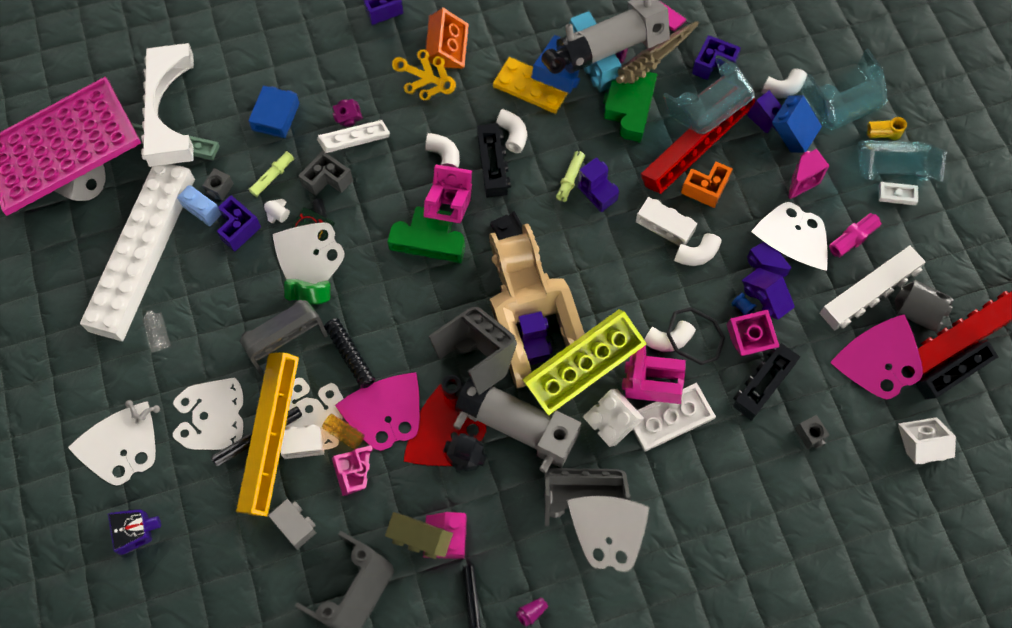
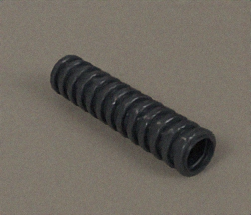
M338 318L329 320L324 328L327 330L336 348L339 349V353L342 354L341 356L345 359V363L348 364V368L351 369L350 371L353 373L354 378H357L356 381L360 383V388L371 386L376 379L372 376V372L369 371V367L366 366V362L363 361L364 359L361 357L360 352H357L358 349L354 347L355 344L352 342L349 334L346 333Z

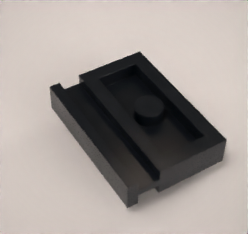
M515 211L512 214L504 215L491 221V227L499 240L523 234V225Z

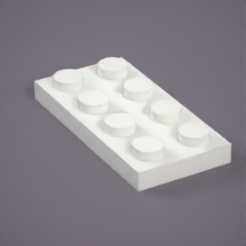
M695 383L683 389L681 404L656 401L637 410L644 419L633 431L644 452L714 420L716 416L698 384Z

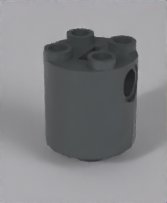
M913 280V282L902 286L895 297L896 314H905L906 319L931 331L938 332L943 325V322H941L943 317H948L952 311L953 306L951 305L954 299L922 282Z

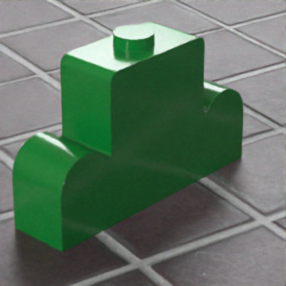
M646 72L645 78L639 77L633 83L622 82L619 84L616 80H613L609 94L605 93L603 104H606L604 119L621 122L619 133L626 140L640 143L642 141L656 84V73Z
M417 206L411 226H408L403 221L395 222L391 227L387 243L389 250L462 263L465 252V240L462 233L458 231L451 232L453 222L424 217V207ZM440 209L438 211V214L451 216L452 214L451 212L442 211Z

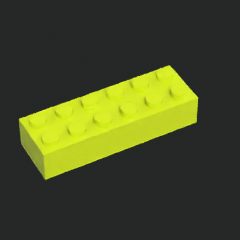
M618 309L522 380L549 416L647 343L625 311Z

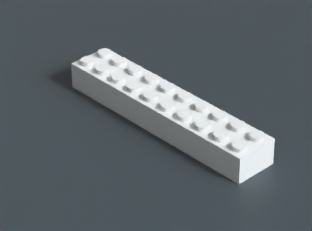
M173 164L152 166L80 322L88 332L124 341L183 208L177 197L187 186H192L195 181L189 168Z

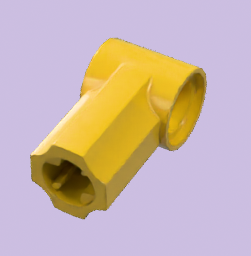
M895 117L891 121L868 122L867 135L869 138L889 137L892 140H898L902 137L907 127V122L901 117Z

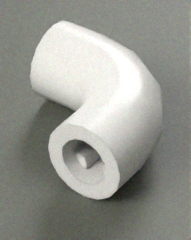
M792 69L788 78L784 81L768 77L761 93L765 94L770 90L775 98L779 99L793 96L805 84L807 74L801 69Z
M502 109L496 123L510 134L505 145L511 152L521 153L527 139L526 126L520 117Z
M428 133L426 151L439 153L442 156L441 165L459 168L460 156L456 145L447 137Z
M706 233L698 247L680 244L674 261L689 266L703 265L714 258L722 240L715 234Z
M686 321L678 322L675 329L670 333L678 349L684 347L689 342L696 329ZM654 327L649 330L644 339L648 347L661 352L675 351L667 337V333L661 332Z

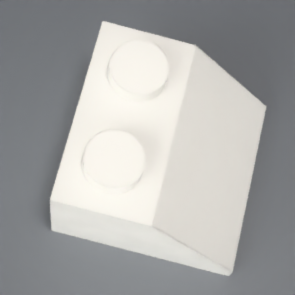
M937 417L899 424L906 453L915 464L955 458L956 436Z

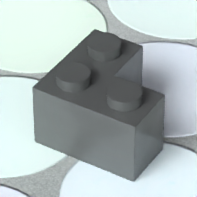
M324 151L298 176L302 187L315 196L327 184L342 193L353 182L351 170Z

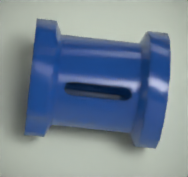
M743 292L731 303L743 315L751 314L757 307L756 304H752L745 297Z

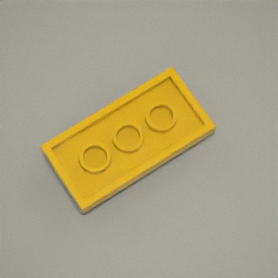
M508 57L493 82V87L556 114L568 93L532 79V66Z

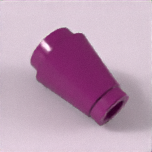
M540 597L520 607L519 611L516 612V616L524 627L531 626L548 608V605Z

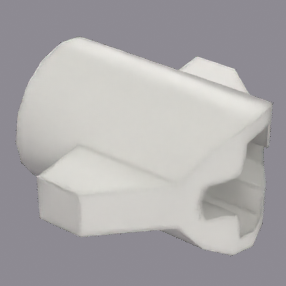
M278 199L265 203L264 209L269 222L274 224L277 219L282 223L288 218L290 211L284 207L286 204L285 200Z

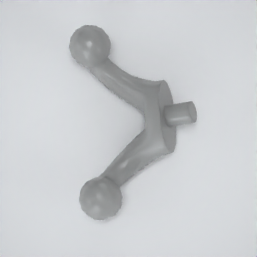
M131 400L125 402V406L130 408L131 418L136 419V424H139L140 419L145 420L149 412L158 413L160 411V407L155 405L154 407L147 408L139 415Z

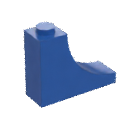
M554 35L534 63L531 78L570 94L573 88H577L580 82V78H578L579 70L569 73L564 68L560 73L553 74L541 61L542 54L546 50L555 49L557 51L556 42L561 37Z

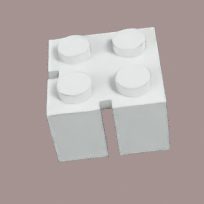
M610 389L598 401L599 404L594 405L583 416L594 430H600L598 435L609 447L617 445L644 419L618 389Z

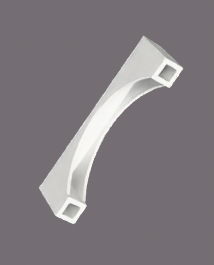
M187 43L147 49V56H144L146 65L144 76L146 82H143L145 108L142 111L145 121H142L144 135H142V143L144 145V149H141L142 158L147 161L149 167L193 161V145L189 135H181L171 130L158 118V106L164 91L179 75L193 68V53L190 45Z

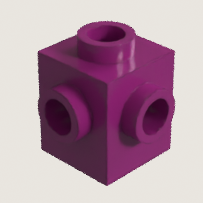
M353 99L341 100L337 105L333 106L334 120L342 126L351 127L355 125V122L363 119L358 102Z

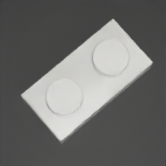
M880 182L879 201L916 205L918 203V186Z

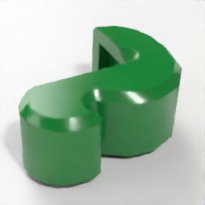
M287 279L284 282V298L288 301L306 300L310 305L323 304L331 298V283L326 280L312 284L298 279Z

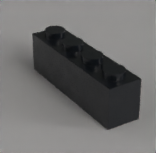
M988 340L977 342L921 378L915 384L925 400L937 398L999 356Z

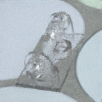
M152 310L147 311L143 322L151 352L170 347L162 313L156 314Z

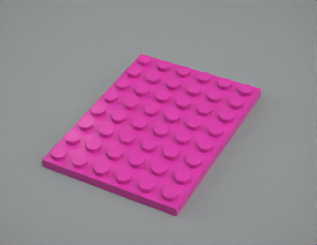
M106 76L0 132V206L6 216L141 144L135 129Z

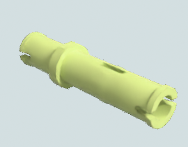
M285 151L276 162L274 161L271 164V167L256 183L248 189L250 193L258 197L279 174L284 173V169L294 160V157Z
M574 152L565 177L561 179V186L556 194V198L559 201H562L563 198V202H566L571 189L575 186L574 181L585 159V154L582 152Z

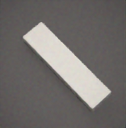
M379 120L318 135L317 140L324 152L329 153L388 138L390 132L384 122Z

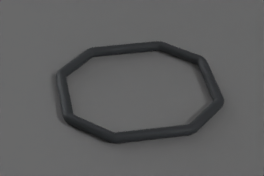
M692 307L673 312L667 330V337L675 352L700 365L717 361L725 340L717 321ZM692 311L713 322L721 337L714 358L700 361L678 349L670 334L677 314Z

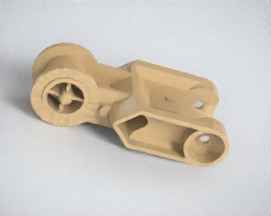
M528 223L522 226L523 234L498 240L495 233L489 234L493 254L492 262L497 267L499 278L503 284L501 285L502 292L490 298V304L494 319L509 330L517 341L509 367L516 389L526 386L522 379L531 373L524 344L516 325L518 324L519 316L540 311L543 317L556 314L566 347L584 335L570 288L564 279H549L548 274L543 272L542 262L538 253L539 246Z

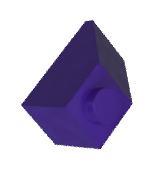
M765 242L750 249L747 256L749 264L755 267V269L761 268L786 277L791 270V266L780 252Z

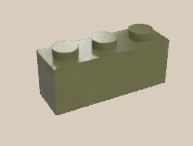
M395 512L392 514L385 534L386 537L393 539L391 543L399 546L407 544L409 545V550L420 553V550L425 551L424 556L436 559L437 556H446L453 535L452 532Z

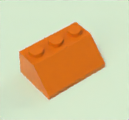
M444 8L429 16L426 51L429 53L428 60L433 64V59L436 56H440L445 61L444 68L462 69L465 65L469 24ZM441 59L436 61L437 65L441 64Z

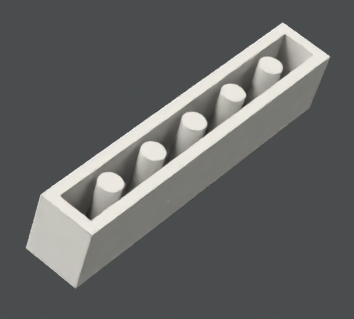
M909 245L825 305L819 314L834 331L839 327L845 328L852 322L850 319L862 316L868 306L873 308L880 302L879 299L882 296L886 298L895 291L893 288L896 286L902 287L909 281L907 278L911 275L916 277L923 271L921 267L925 263L924 259Z

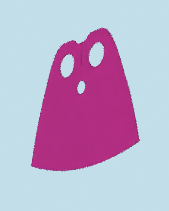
M905 314L884 321L862 333L831 361L833 366L852 381L883 399L895 397L900 393L903 386L915 384L922 378L923 374L918 348ZM888 363L891 364L892 369L886 370L885 365ZM904 366H912L915 370L914 376L911 378L904 377L901 372ZM885 379L891 380L894 384L893 389L889 392L883 391L880 387L881 382Z
M408 373L379 380L367 388L355 391L335 406L348 424L367 444L372 445L376 450H385L390 448L396 440L407 441L417 435L420 421L417 374ZM390 416L392 418L391 422H385V417ZM400 423H410V432L406 434L399 431ZM379 431H385L388 434L386 442L379 443L376 441L375 436Z

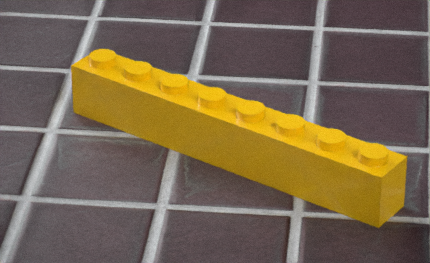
M284 352L268 354L236 512L268 516L299 357Z

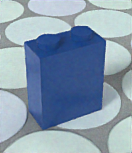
M263 86L248 120L251 129L286 138L300 104L297 94L289 90H280L273 86Z
M804 95L788 96L772 121V124L791 153H805L822 127Z

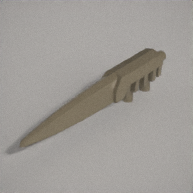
M695 21L671 34L669 40L640 52L618 69L616 81L619 84L622 82L633 83L639 77L645 78L646 72H649L650 69L655 70L660 60L675 49L696 28L699 21Z

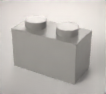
M287 499L268 516L289 541L299 549L316 534V531L313 529L316 525L308 516L304 518L300 514L303 510L296 501L291 503Z

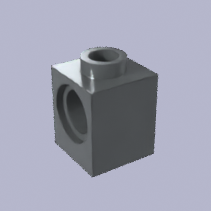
M214 168L202 186L209 198L223 201L234 183L230 175Z
M817 415L799 423L795 428L807 449L815 447V449L820 448L826 444L825 440L830 436ZM809 430L815 431L817 437H812Z

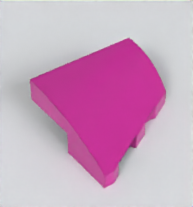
M372 445L332 457L342 496L366 488L367 472L370 467L369 458L373 449Z

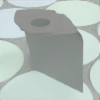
M104 165L87 172L85 175L54 191L76 201H89L95 198L103 190L105 184ZM89 179H94L97 183L94 190H88L86 187Z

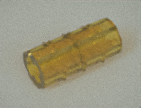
M330 414L322 425V429L354 450L360 446L365 437L363 433L334 414Z

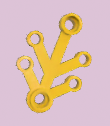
M422 49L417 53V57L421 60L425 71L407 64V61L401 57L395 58L392 62V67L395 71H407L422 78L413 83H406L404 86L406 93L413 94L416 89L429 83L437 85L429 90H421L419 96L422 100L428 101L431 96L440 92L451 94L456 88L455 80L447 76L444 68L445 61L440 56H436L433 59V65L437 67L440 78L434 76L428 60L429 53L426 50ZM425 52L426 56L421 58V54ZM438 59H441L440 65L436 64ZM400 62L404 64L402 68H399ZM447 82L450 83V87L448 89L445 88V84ZM409 85L412 86V90H411V91H408V86H409ZM424 92H427V98H423Z

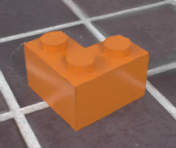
M715 162L709 176L691 168L683 184L681 194L715 208L733 168Z

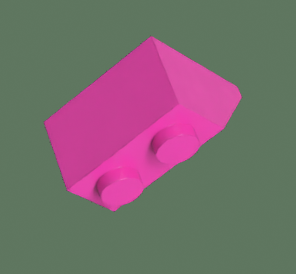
M817 149L811 152L806 151L800 156V161L793 173L788 195L789 199L819 185L823 180L829 164Z
M768 310L731 318L726 324L731 342L740 356L780 347Z
M443 512L427 515L426 523L453 533L446 556H437L436 558L465 559L466 513Z

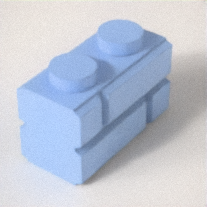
M191 185L187 186L177 197L183 208L208 226H211L221 216L218 205Z

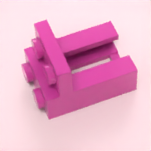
M436 164L434 167L433 185L425 199L424 217L461 223L471 200L472 170ZM442 203L449 204L454 209L451 216L438 214Z
M645 345L631 355L629 362L626 361L625 363L627 378H623L622 390H625V398L681 404L686 360L646 356ZM647 376L678 380V383L652 381L646 379Z

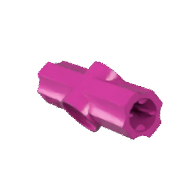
M870 213L857 224H851L840 237L829 245L831 253L840 258L853 247L856 248L861 245L872 232L881 226L880 218L876 214Z

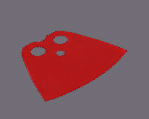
M440 384L420 411L419 429L417 435L407 442L404 462L432 466H452L446 459V453L443 452L447 440L451 442L453 439L451 434L456 432L458 435L460 433L468 435L466 431L468 425L475 424L478 426L479 432L474 438L481 441L487 430L486 425L466 418L461 429H455L453 425L460 414L455 411L457 399L451 400L446 398L443 394L442 384Z

